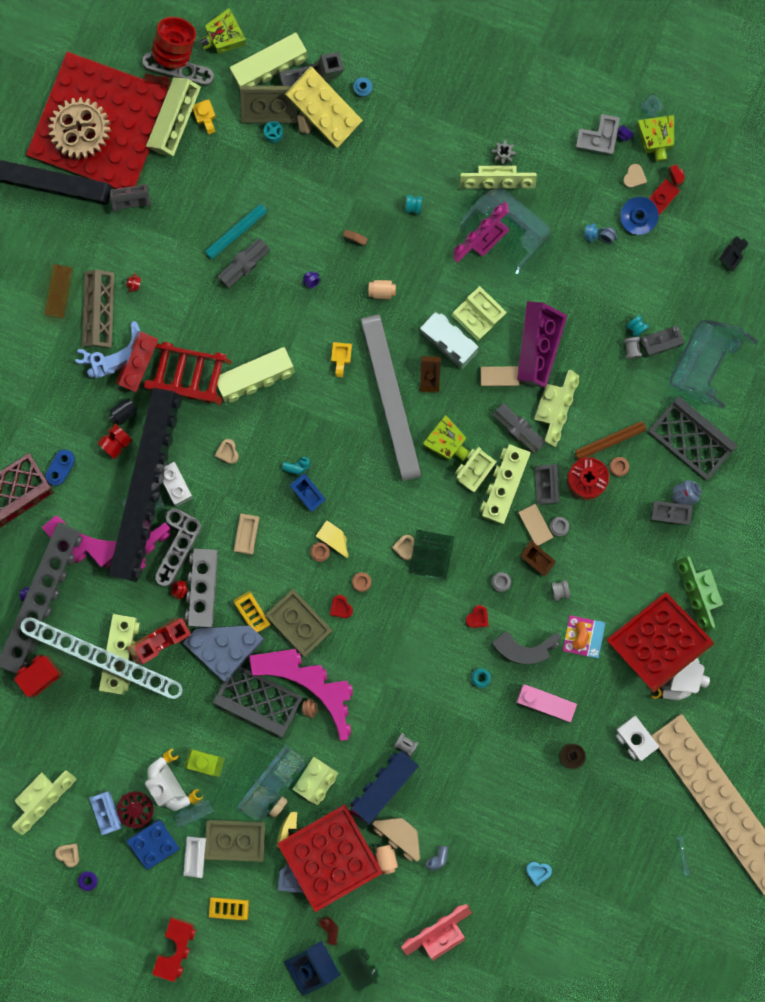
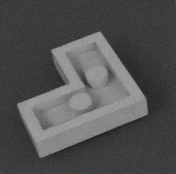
M601 114L598 132L579 129L575 149L612 156L620 118Z

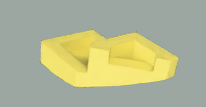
M326 521L316 537L348 558L347 538L344 532Z
M290 812L280 827L277 842L288 837V829H296L297 812Z

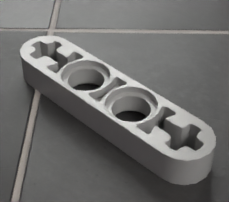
M152 52L145 54L143 57L144 67L148 71L172 78L189 79L201 86H210L214 81L213 72L207 67L188 62L185 66L174 68V70L169 72L164 69L163 65H161V69H158L159 65L155 63L149 66L147 60L153 58ZM186 67L193 70L192 75L188 77L182 74L183 69ZM196 70H199V75H205V73H208L210 79L207 78L206 81H203V78L198 75L197 79H194L196 76Z

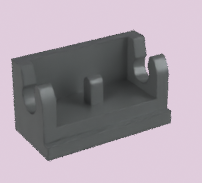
M148 184L110 190V199L114 213L118 212L119 209L143 205L151 206Z
M678 326L640 337L646 358L681 347L685 343Z
M557 464L538 465V467H535L537 505L558 504Z
M654 501L652 503L650 520L690 525L693 506Z

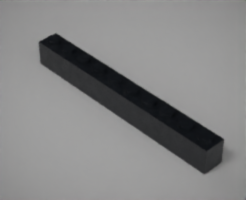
M153 388L109 572V576L137 583L142 573L141 564L146 556L145 547L151 534V522L155 518L154 509L160 496V484L164 480L163 471L168 462L169 446L173 442L172 433L177 425L176 416L182 404L181 395L175 391Z

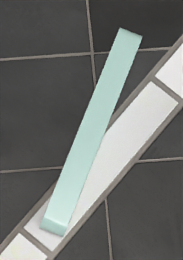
M26 618L21 623V630L24 634L172 699H176L182 694V686L178 682L34 618ZM30 621L36 625L33 632H27L25 628L26 624ZM47 629H51L54 634L50 640H45L43 637V633ZM65 637H69L72 642L68 648H63L61 645V641ZM82 645L89 647L90 651L86 656H81L79 653V648ZM100 653L107 655V661L104 664H99L97 661V656ZM118 661L125 663V669L122 672L115 670V663ZM135 669L143 671V677L140 680L133 678L132 673ZM157 676L161 679V685L158 688H153L150 681L153 677ZM173 684L179 687V693L175 696L168 693L169 686Z

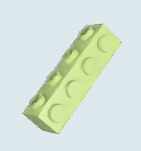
M294 33L231 66L230 71L239 89L241 86H256L261 82L270 81L273 78L272 76L279 72L288 71L289 67L295 64H302L308 58V55L297 33Z
M173 77L146 147L161 155L174 156L199 94L200 86L189 79Z
M283 347L220 374L217 386L225 403L228 401L234 402L244 394H253L258 388L263 386L269 387L275 383L274 381L291 377L295 371L286 349Z
M510 444L507 449L503 448L500 459H503L501 467H496L493 474L496 480L494 484L490 483L486 493L490 496L487 502L483 501L479 511L483 513L481 518L503 526L531 452Z
M113 614L106 651L131 661V654L127 647L135 643V634L139 633L140 623L137 622V618ZM105 655L104 663L107 661V655ZM123 661L115 663V670L117 672H122L125 669ZM103 669L99 691L124 695L125 691L128 692L130 680Z

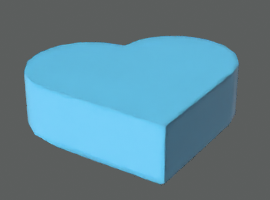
M530 862L526 867V872L535 885L538 886L551 876L552 869L545 863L539 865L537 862Z

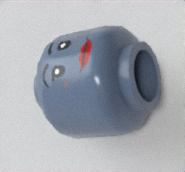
M686 480L673 488L672 499L676 504L692 506L700 500L702 491L696 482Z

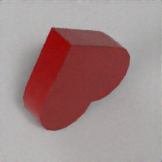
M343 595L335 596L330 616L340 618L351 617L353 608L350 604H347L346 597Z
M483 605L474 607L473 612L466 617V624L470 628L489 627L487 609Z

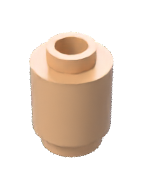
M374 280V282H369V297H373V299L391 300L392 296L396 294V284H392L390 280Z
M391 844L377 847L375 856L383 873L395 872L394 868H397L398 864Z

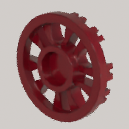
M137 791L124 795L117 806V814L120 821L130 828L145 826L152 819L154 813L151 799L146 794ZM130 795H133V803L131 802ZM137 795L143 796L141 802H137ZM127 799L129 806L123 805L122 802ZM146 800L149 802L144 806L141 804ZM150 807V813H145L143 809ZM121 808H127V811H121ZM125 813L129 814V818L126 821L122 817ZM142 813L148 817L147 820L141 817ZM131 817H133L132 824H129ZM137 817L141 819L142 824L136 825Z

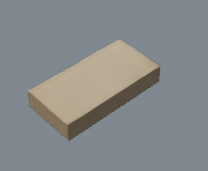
M519 366L480 368L481 387L519 386V380H517Z
M536 504L518 512L532 541L539 546L553 538Z
M240 514L234 552L253 555L260 517Z

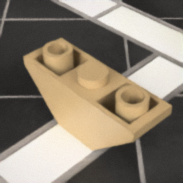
M403 818L375 820L372 823L375 826L373 830L381 837L385 834L390 839L388 843L396 849L398 847L402 848L405 851L403 855L411 862L414 859L418 862L420 859L418 834L414 827Z

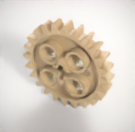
M82 97L79 98L78 102L72 98L71 104L65 100V107L58 105L60 111H53L56 118L50 117V121L54 124L48 125V127L54 131H51L49 135L54 137L51 141L53 144H57V150L62 149L63 155L69 152L70 158L76 154L78 160L81 155H84L85 159H87V153L94 157L95 149L101 152L99 146H106L103 140L109 139V136L105 133L111 132V129L106 127L110 124V121L105 120L108 117L107 113H102V106L97 108V102L90 105V99L83 103ZM85 114L92 115L90 120H82ZM72 118L73 122L71 124H64L65 119ZM81 125V131L78 132V126ZM89 132L96 133L94 138H86ZM76 136L77 140L74 143H69L68 138Z

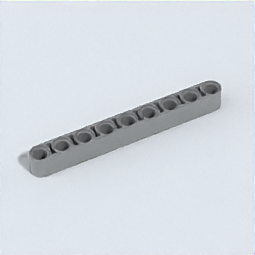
M380 315L362 318L361 323L402 481L421 477V472Z

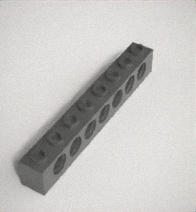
M62 522L57 523L1 653L0 667L15 674L21 668L28 667V656L30 653L33 654L37 643H35L36 639L33 637L25 639L22 636L21 623L24 619L30 618V612H35L38 615L37 620L43 622L45 618L48 619L52 611L50 605L53 600L56 601L60 590H58L60 582L63 583L67 577L65 570L68 565L72 564L75 558L73 554L75 547L78 548L82 542V531ZM61 541L68 543L67 551H63L60 548ZM54 558L61 562L59 569L54 568L52 565ZM46 576H49L53 579L52 586H47L45 584ZM38 594L45 596L44 604H40L37 601ZM32 621L28 622L25 626L29 632H33L36 627ZM15 647L22 649L23 654L21 657L15 655Z

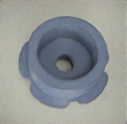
M606 227L600 230L599 238L602 242L612 244L613 241L617 240L616 231L613 228Z

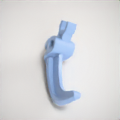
M133 321L131 323L132 338L128 347L106 357L100 352L90 354L83 349H79L77 353L84 355V359H76L75 363L79 365L90 364L91 368L87 373L91 378L95 377L97 379L115 373L114 371L126 364L130 356L131 345L137 331H140L137 322Z

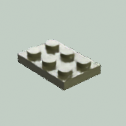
M241 86L242 123H268L271 121L298 123V108L284 95L292 86Z
M294 589L265 614L304 657L333 631Z
M206 821L205 859L264 861L265 822Z

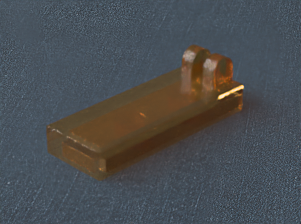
M53 264L45 315L65 318L73 267Z

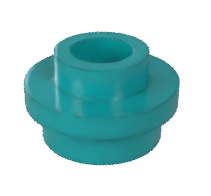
M480 668L473 672L472 682L476 687L484 688L489 685L491 675L486 669ZM478 675H484L485 680L479 682L477 679Z

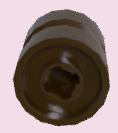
M566 744L559 752V761L566 768H579L586 759L583 747L578 744Z

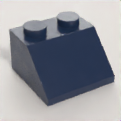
M322 941L284 961L302 996L326 986L341 975Z

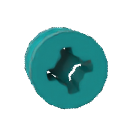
M271 121L265 125L264 135L266 140L270 143L280 142L283 137V129L278 122Z
M407 194L405 213L414 212L416 215H420L423 196L412 197V195Z
M641 315L625 326L631 330L633 337H638L649 328V325L642 321Z

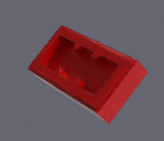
M665 179L650 196L649 199L656 205L659 215L678 195L680 190Z

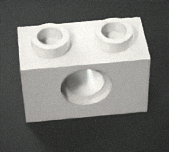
M173 462L165 466L163 483L174 505L177 507L193 499L176 463Z
M633 716L616 729L618 734L615 736L622 745L626 743L629 747L628 753L634 760L642 761L659 748L658 744L636 716ZM634 734H638L641 738L638 745H633L631 742V737Z

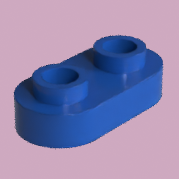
M61 450L56 454L46 472V480L51 485L60 486L65 482L75 464V456L71 451ZM63 456L68 457L67 462H62ZM55 472L59 474L57 479L52 478V474Z

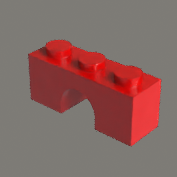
M137 331L131 345L130 356L126 364L122 366L116 384L134 392L137 391L158 342L157 338Z
M174 618L128 646L127 649L136 664H145L159 655V651L170 645L177 644L190 636L191 633L182 618Z
M171 917L165 937L172 939L176 943L177 950L172 956L159 954L152 975L175 982L176 978L180 979L184 967H181L182 960L187 959L190 948H187L189 940L193 941L196 929H193L194 923Z

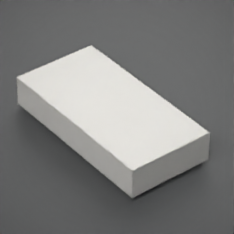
M187 837L184 876L203 878L206 838Z

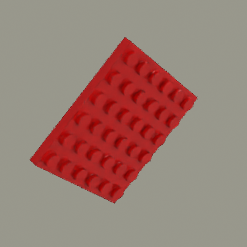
M67 51L26 156L87 179L111 184L114 189L136 186L150 152V148L146 147L169 88ZM82 97L83 103L90 99V105L97 102V108L102 106V113H107L108 116L105 120L110 121V124L106 127H109L111 132L105 133L109 136V139L103 140L106 146H99L101 152L95 149L94 157L87 153V159H85L84 155H81L78 160L76 154L70 158L69 152L63 155L62 149H56L57 144H53L51 141L54 137L49 135L54 130L49 129L48 125L54 124L50 121V117L56 118L53 111H60L58 105L65 107V100L71 104L72 98L78 102L79 98ZM85 114L82 120L88 121L92 115ZM65 119L64 124H71L73 122V119ZM81 125L78 126V132L81 131ZM89 132L86 138L92 139L96 133ZM76 136L68 138L69 143H74L77 140Z

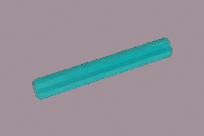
M259 204L206 249L207 256L213 259L266 214V208Z

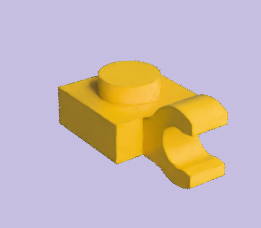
M210 100L194 104L193 111L198 125L204 123L208 135L215 133L211 120L216 119Z
M333 342L331 362L337 363L336 377H343L344 364H350L352 344Z

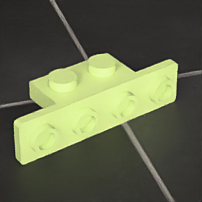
M478 166V173L460 174V188H535L537 174L517 173L516 166Z
M568 370L563 387L546 385L534 418L537 422L550 424L545 442L556 447L557 442L561 438V430L567 420V412L573 402L575 389L579 384V375L571 370Z
M66 770L52 783L41 772L14 800L25 813L12 825V828L21 835L29 831L32 825L76 781L75 776Z

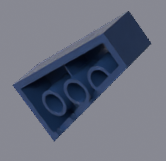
M400 751L398 755L394 753L387 761L389 763L387 768L384 769L382 767L375 774L377 779L374 783L369 782L362 791L365 793L362 797L359 798L357 796L351 802L350 806L352 808L349 812L361 829L364 830L419 767L404 752Z

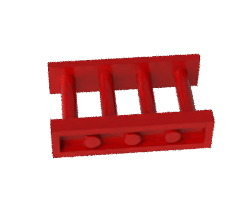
M168 342L156 344L155 348L162 351L156 378H153V381L146 380L144 388L149 391H153V388L175 391L181 395V398L221 406L222 398L216 392L222 364L231 365L232 363L231 360L226 358V354L215 352V355L177 348L173 347L174 344ZM169 354H178L180 356L173 382L170 385L164 384L163 377ZM187 356L197 358L191 385L188 388H183L180 383ZM204 361H213L215 364L209 388L206 389V392L199 391L198 385Z

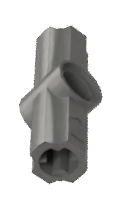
M258 238L245 251L238 253L231 261V264L218 275V278L230 289L243 275H248L256 267V263L270 251V248L263 240Z
M504 403L492 415L506 428L507 432L515 440L521 441L534 454L545 444V440L532 429V426L521 416L518 417Z

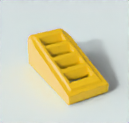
M250 590L234 599L236 607L248 626H251L257 633L271 625ZM250 598V602L241 606V603ZM253 605L255 606L254 609L250 610L247 613L245 612L246 609L250 608ZM257 612L259 613V615H257L253 619H249V617ZM261 618L264 620L257 626H253V623L257 622Z
M210 897L209 917L248 920L249 900ZM216 902H220L219 914L215 913ZM223 903H227V914H223ZM231 903L235 904L234 914H231ZM239 904H243L242 915H238Z

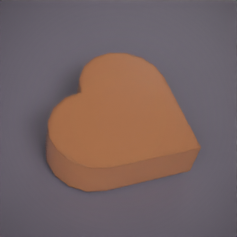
M346 229L343 233L344 238L363 246L368 241V238Z

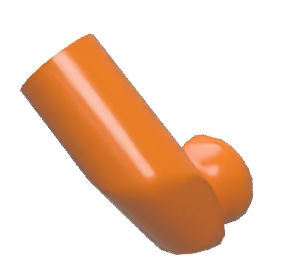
M584 621L575 624L579 634L577 639L572 642V647L575 650L585 648L589 639V633Z

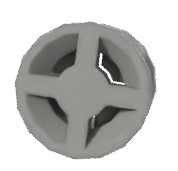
M562 580L561 583H551L554 601H559L560 598H570L567 580Z

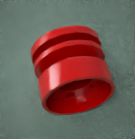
M167 17L162 19L158 23L151 50L153 58L165 67L180 68L185 66L190 60L195 42V28L190 22L182 18Z
M591 457L582 458L570 468L567 474L566 484L568 490L575 498L590 501L595 499L606 489L609 483V472L600 460ZM588 473L591 474L590 477L593 478V480H591L589 483L586 482L587 479L584 478V476H586Z

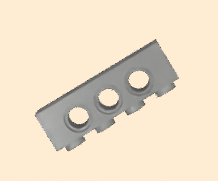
M194 549V553H190V564L193 565L192 572H189L188 584H191V591L187 592V603H190L189 611L186 610L185 622H188L190 627L213 628L218 563L217 550ZM201 564H206L208 566L207 573L199 574L198 567ZM200 583H204L207 586L206 591L202 594L196 590L197 585ZM199 602L205 604V610L201 613L195 611V605Z

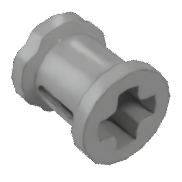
M640 337L623 340V343L626 344V359L642 357L639 348Z
M402 733L394 748H399L410 757L418 742L411 741Z

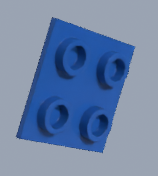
M160 819L127 840V843L146 870L180 849Z

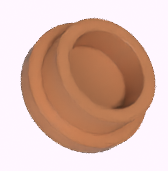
M316 543L311 548V556L315 561L323 562L330 555L329 547L324 543Z
M308 699L303 702V714L305 717L314 718L318 712L317 703L313 699Z

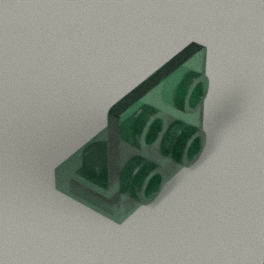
M417 530L409 573L446 580L454 536Z
M358 945L338 957L358 992L372 983L375 985L378 983L380 974L374 964L370 966L368 962L370 957L364 947L361 949Z

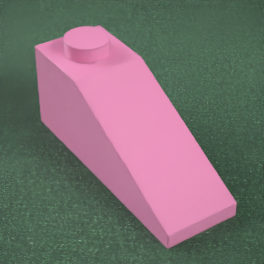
M525 684L522 685L516 701L517 704L568 722L572 721L577 706L576 703Z

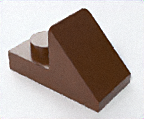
M421 356L420 392H439L441 357Z
M531 540L520 554L521 561L529 564L544 577L556 562Z

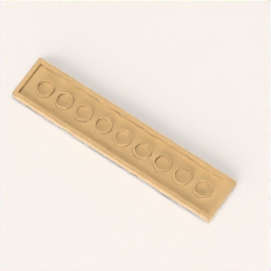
M680 714L651 736L658 744V749L765 896V829L690 724Z

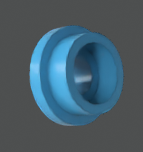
M367 78L357 79L354 83L355 93L362 97L369 95L372 91L371 81ZM361 84H365L367 87L365 89H361L359 86Z
M596 224L587 225L585 230V240L593 243L594 239L597 240L599 235V228H596Z

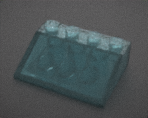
M285 745L236 808L256 821L259 818L263 820L270 811L267 809L271 803L276 804L282 796L279 792L283 787L287 789L294 781L291 778L294 773L297 772L299 774L306 764L303 763L305 758L289 745Z

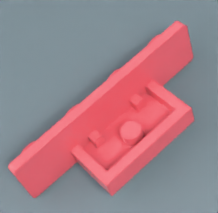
M467 904L458 906L450 915L443 916L433 926L424 928L415 938L406 940L404 945L401 946L402 950L406 955H409L421 946H424L434 961L466 940L456 923L472 913Z

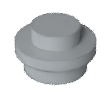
M556 517L550 523V530L556 536H563L569 530V523L563 517Z
M503 572L495 574L492 578L493 588L500 592L509 589L511 585L509 575Z

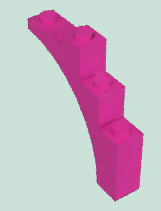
M56 515L42 528L51 538L57 523H66ZM166 523L151 532L145 547L147 555L156 548L155 544L157 542H163L171 535L169 533L171 529ZM81 534L83 539L78 548L75 547L73 552L75 558L72 563L77 562L79 564L87 557L86 553L89 552L103 569L105 567L110 568L117 541L99 540ZM61 541L60 548L63 551H67L68 543ZM144 558V559L142 560V564H141V569H142V570L146 567V565H145V563L147 562L146 558Z
M296 649L249 656L252 676L270 675L283 677L297 682L310 690L329 711L336 725L339 740H348V736L351 735L350 724H346L345 716H348L347 705H343V701H348L350 696H353L352 685H348V681L324 684V680H327L326 668L322 669V665L298 668V665L301 664L300 653H296Z

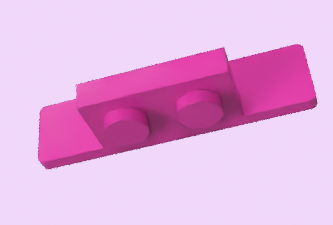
M506 202L497 205L488 218H484L475 231H471L462 244H458L455 247L453 256L456 263L472 248L484 256L509 231V227L500 221L509 212Z

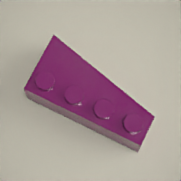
M527 301L517 380L529 386L546 388L568 315L545 303Z

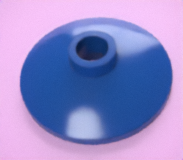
M634 197L624 204L620 217L627 231L632 234L643 235L654 229L658 222L659 214L656 205L650 199ZM639 212L643 214L641 220L636 218V214Z

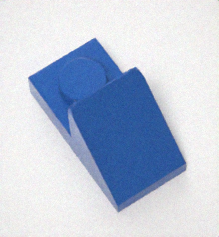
M305 473L290 484L293 492L311 512L326 500Z

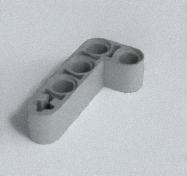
M171 509L166 515L167 522L172 527L178 529L179 532L156 573V581L163 587H169L173 584L202 529L200 522L196 518L179 509ZM174 513L180 514L181 517L177 523H172L170 519ZM191 522L197 523L198 526L194 532H190L187 529L188 524ZM181 539L188 540V546L185 549H180L178 546ZM172 556H178L179 563L176 566L169 564ZM165 566H168L170 569L175 570L174 573L169 571V581L165 580L162 583L163 579L160 577L161 575H166L168 571L167 569H165Z

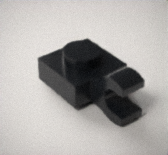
M736 236L732 241V245L729 244L718 259L727 270L733 272L742 260L741 252L748 246L746 239L743 238L741 240Z

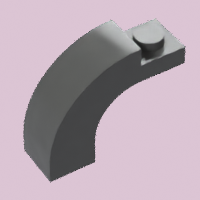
M336 52L321 55L317 62L309 66L279 72L278 75L281 86H293L309 67H313L328 83L340 76L344 68L340 53Z
M506 631L491 644L507 660L517 664L529 665L549 658L551 655L547 649L549 648L552 651L560 645L558 641L561 637L556 632L539 646L528 648L519 645L509 632Z

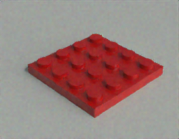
M667 592L606 639L610 646L653 693L714 645L713 640Z
M345 804L277 842L280 851L314 912L319 911L383 873Z

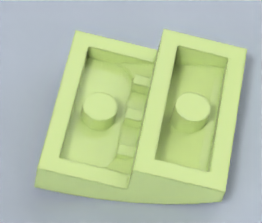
M479 286L451 316L479 341L507 312Z

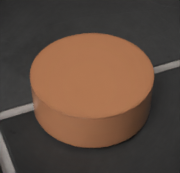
M622 457L613 459L609 466L610 472L616 477L624 476L629 470L628 461Z
M357 573L353 577L352 585L355 590L365 592L371 587V578L366 573Z

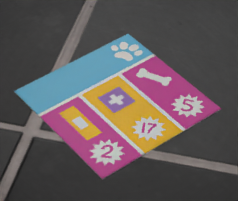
M570 615L563 651L599 658L605 622ZM584 621L589 633V639L585 648L575 650L572 647V642L579 635L575 624Z

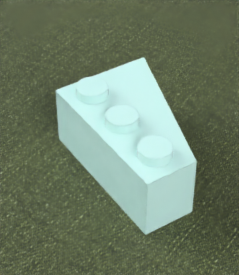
M435 312L420 328V333L461 370L477 354L479 347L463 335L459 328L452 326L442 313L439 315Z

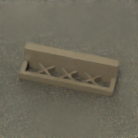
M94 269L86 271L84 274L82 347L98 346L112 348L113 272ZM101 276L108 277V284L105 287L101 282ZM103 294L107 298L105 305L101 302V295ZM102 313L106 316V323L104 325L100 320ZM102 331L106 336L105 343L99 342V334Z

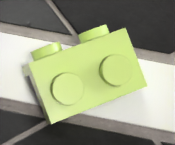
M480 447L477 450L472 449L466 457L469 461L465 466L461 464L455 472L458 475L456 480L473 493L497 462L484 453Z
M313 757L293 790L312 803L319 805L325 798L329 787L335 782L338 772Z

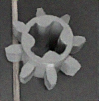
M506 140L501 145L497 142V150H492V154H496L494 161L499 160L502 165L506 161L512 163L510 156L516 155V152L512 151L514 145L511 144L509 146L506 144ZM501 150L503 152L507 151V156L505 154L501 155Z

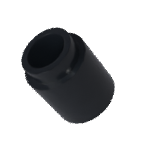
M128 398L127 400L123 399L109 410L111 414L108 416L114 424L119 423L122 425L133 417L134 413L138 410Z

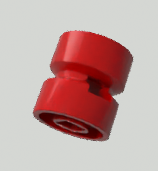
M114 424L108 430V436L104 435L97 442L114 460L122 453L121 448H126L133 441L117 424Z

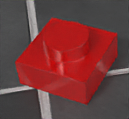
M677 164L671 166L668 170L673 185L680 187L684 183L685 174L682 168L679 169Z

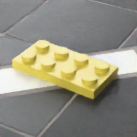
M309 67L284 94L335 148H338L363 121L313 67Z

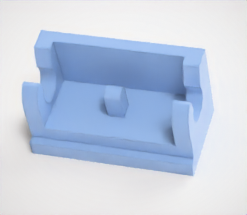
M110 791L89 798L101 835L122 828Z

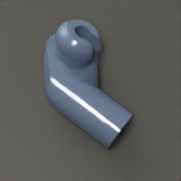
M439 845L438 855L428 859L426 867L431 871H436L446 864L449 847Z

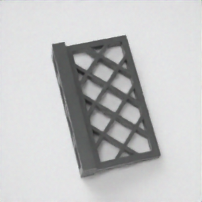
M679 396L649 430L651 434L706 480L712 476L738 446ZM673 408L680 412L681 421L669 422V413ZM667 416V422H662ZM683 422H692L695 425V433L684 434ZM681 423L682 434L670 435V424ZM659 424L668 425V435L660 436L654 430ZM697 427L703 432L698 433ZM696 435V446L685 447L684 436ZM698 435H708L710 445L699 446ZM682 436L683 448H674L671 445V437ZM669 437V443L663 438ZM712 440L715 441L718 445H712ZM721 446L727 451L722 458H713V447ZM710 447L711 459L700 460L699 448ZM697 448L698 460H688L685 449ZM719 460L717 464L714 466V461ZM692 462H698V467ZM700 462H712V469L707 475L701 470Z
M240 666L237 670L243 673L245 680L234 683L231 676L223 683L213 701V706L282 740L303 697L261 676H252L251 671ZM259 680L262 688L251 691L248 681ZM246 682L249 692L238 695L236 685ZM233 687L236 697L228 699L222 696L225 689ZM270 688L277 689L279 697L269 700L266 690ZM263 691L266 701L256 704L253 694ZM250 695L253 705L249 707L242 706L240 698ZM291 696L297 699L293 707L286 709L283 698ZM281 699L284 710L273 713L270 703ZM268 704L271 714L260 715L257 707ZM285 712L287 721L283 726L276 722L275 715Z

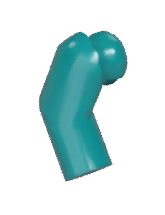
M307 457L300 458L295 464L284 461L282 471L300 475L308 470L310 461Z

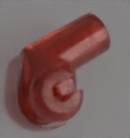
M145 73L143 77V82L158 84L162 89H168L171 84V80L167 76H155Z
M329 917L322 918L320 920V927L324 928L328 933L327 944L337 945L338 925Z

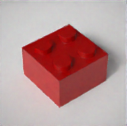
M48 655L37 656L31 661L33 664L30 667H23L16 673L17 677L14 680L28 698L36 697L64 675L54 660Z

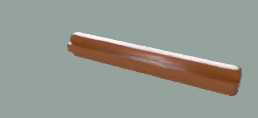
M643 421L577 449L575 455L578 460L588 457L644 432L646 426Z

